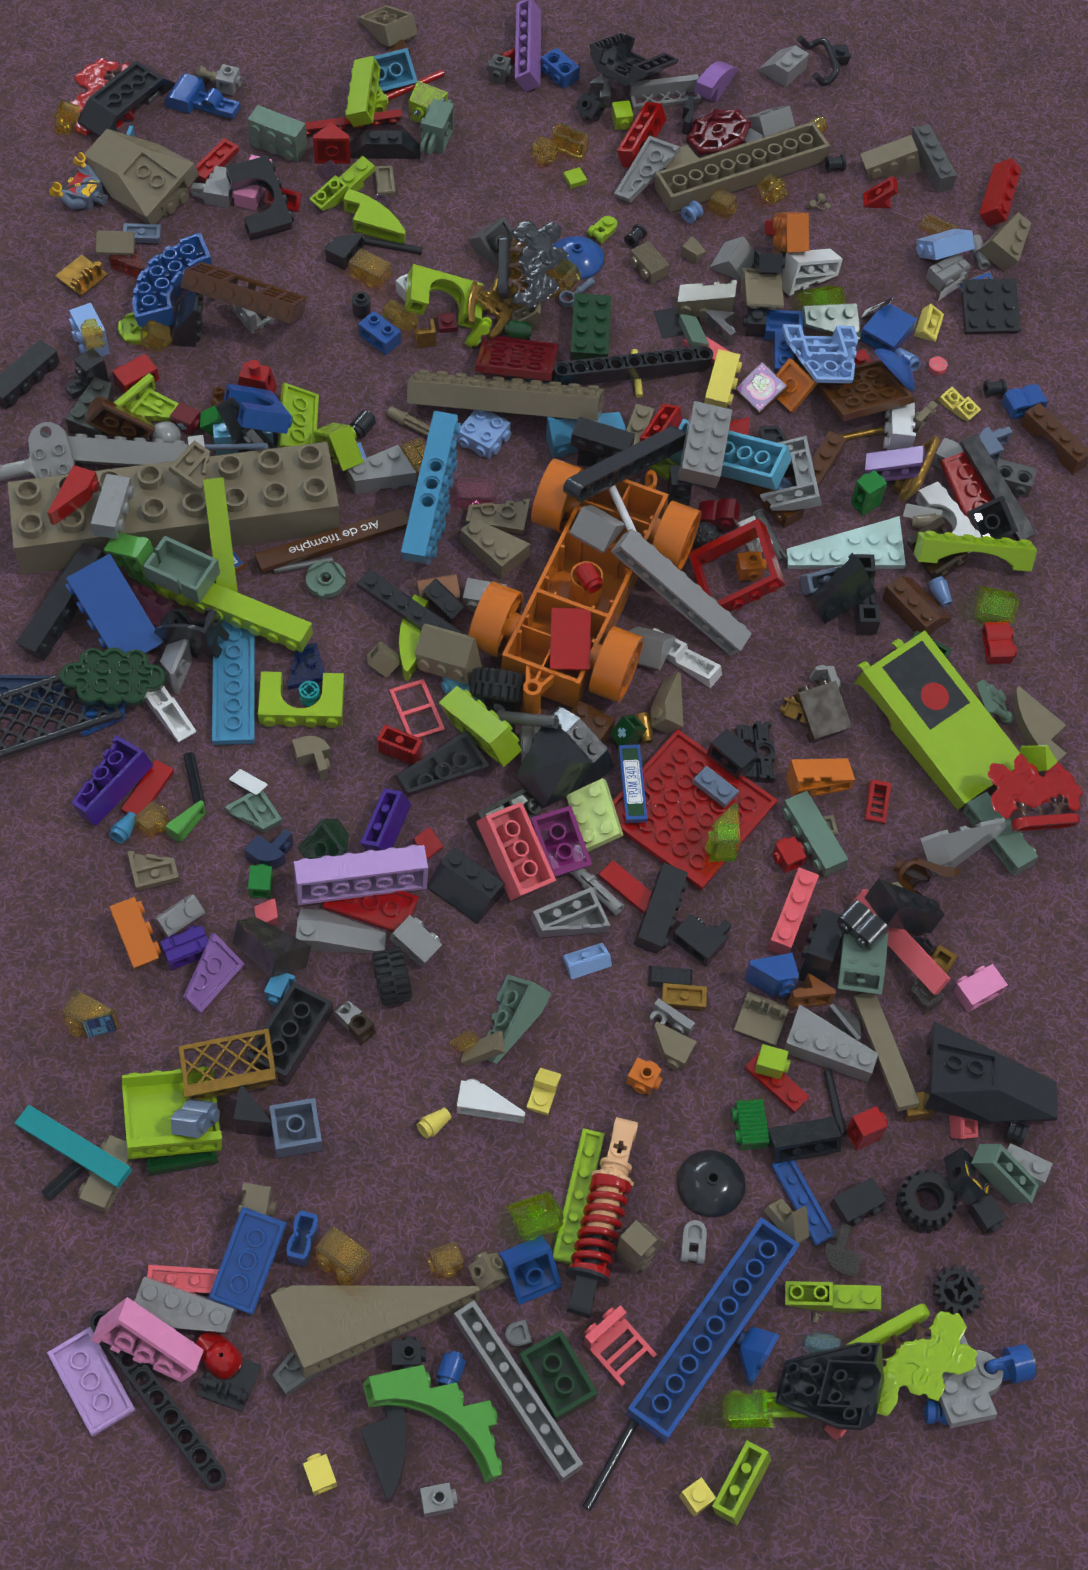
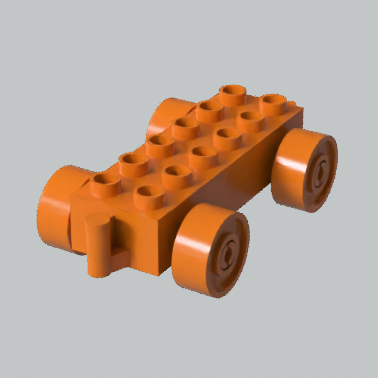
M553 459L541 479L532 507L531 522L562 534L522 615L520 613L523 605V592L492 581L485 589L478 603L468 635L476 638L478 651L497 658L502 656V670L518 672L525 676L521 713L541 714V696L574 708L576 703L582 699L588 684L590 693L620 703L632 681L644 644L643 636L616 627L639 577L611 553L621 536L627 532L626 526L604 554L570 535V530L583 506L593 505L619 521L623 522L608 489L582 502L565 494L563 486L566 480L584 469L558 459ZM654 470L647 472L645 485L628 480L629 478L616 484L615 486L636 531L682 571L698 531L701 511L675 501H671L667 507L669 494L656 490L658 479ZM584 562L592 563L602 578L603 587L592 594L585 591L575 575L577 567ZM552 608H582L591 611L590 670H550V621Z

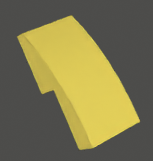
M953 387L948 389L938 399L943 406L967 422L981 410L969 396L964 399Z

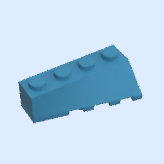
M620 412L602 413L598 421H596L625 431L627 430ZM547 417L546 441L553 458L578 453V449L571 446V435L578 419Z

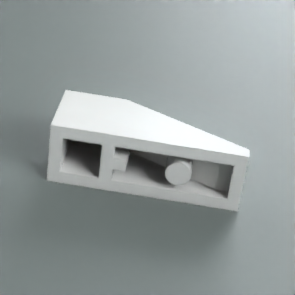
M461 1080L457 1113L524 1124L525 1112L477 1080Z

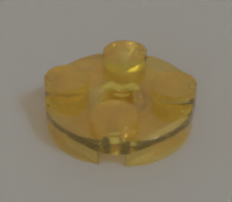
M388 300L383 308V317L386 320L389 317L393 320L392 324L398 328L411 330L412 327L415 329L419 323V317L416 313L405 311V306L398 304L395 300Z

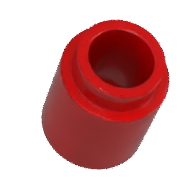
M584 562L577 567L575 575L585 591L592 594L603 587L602 578L592 563Z

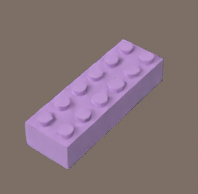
M410 845L405 848L392 847L381 851L368 850L364 853H345L340 856H323L316 859L303 858L299 861H294L298 905L391 894L396 891L406 892L427 889L428 864L424 845Z

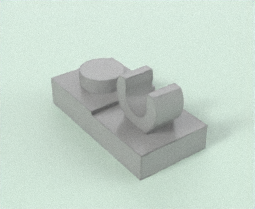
M659 998L654 1003L649 1019L650 1022L658 1017L662 1020L661 1024L665 1025L667 1021L673 1030L689 1037L694 1029L695 1022Z

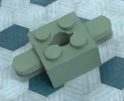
M441 98V100L433 99L431 105H428L426 117L422 118L420 124L422 129L420 138L421 153L425 154L426 151L428 155H432L433 152L444 153L454 130V104L452 100L448 99L446 102L445 98Z

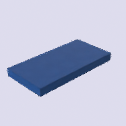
M242 1207L209 1299L253 1315L287 1222Z

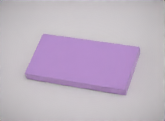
M91 1327L48 1351L47 1354L91 1436L94 1437L132 1414L136 1409L100 1343L97 1344L91 1341L94 1333Z

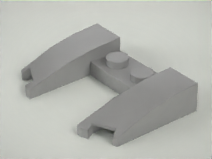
M807 436L778 442L788 445L792 457L790 464H793L797 486L760 494L761 500L763 502L768 501L771 504L770 509L772 511L798 510L822 506Z

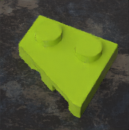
M148 388L130 411L141 415L149 421L171 422L170 415L179 403Z

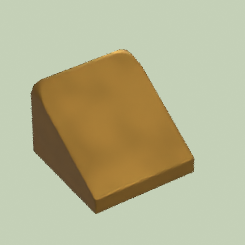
M939 944L932 955V959L947 974L959 955Z

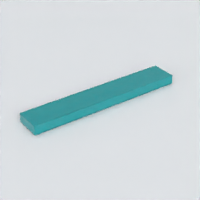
M30 1105L25 1108L15 1121L19 1128L117 1189L121 1187L133 1171L127 1164Z

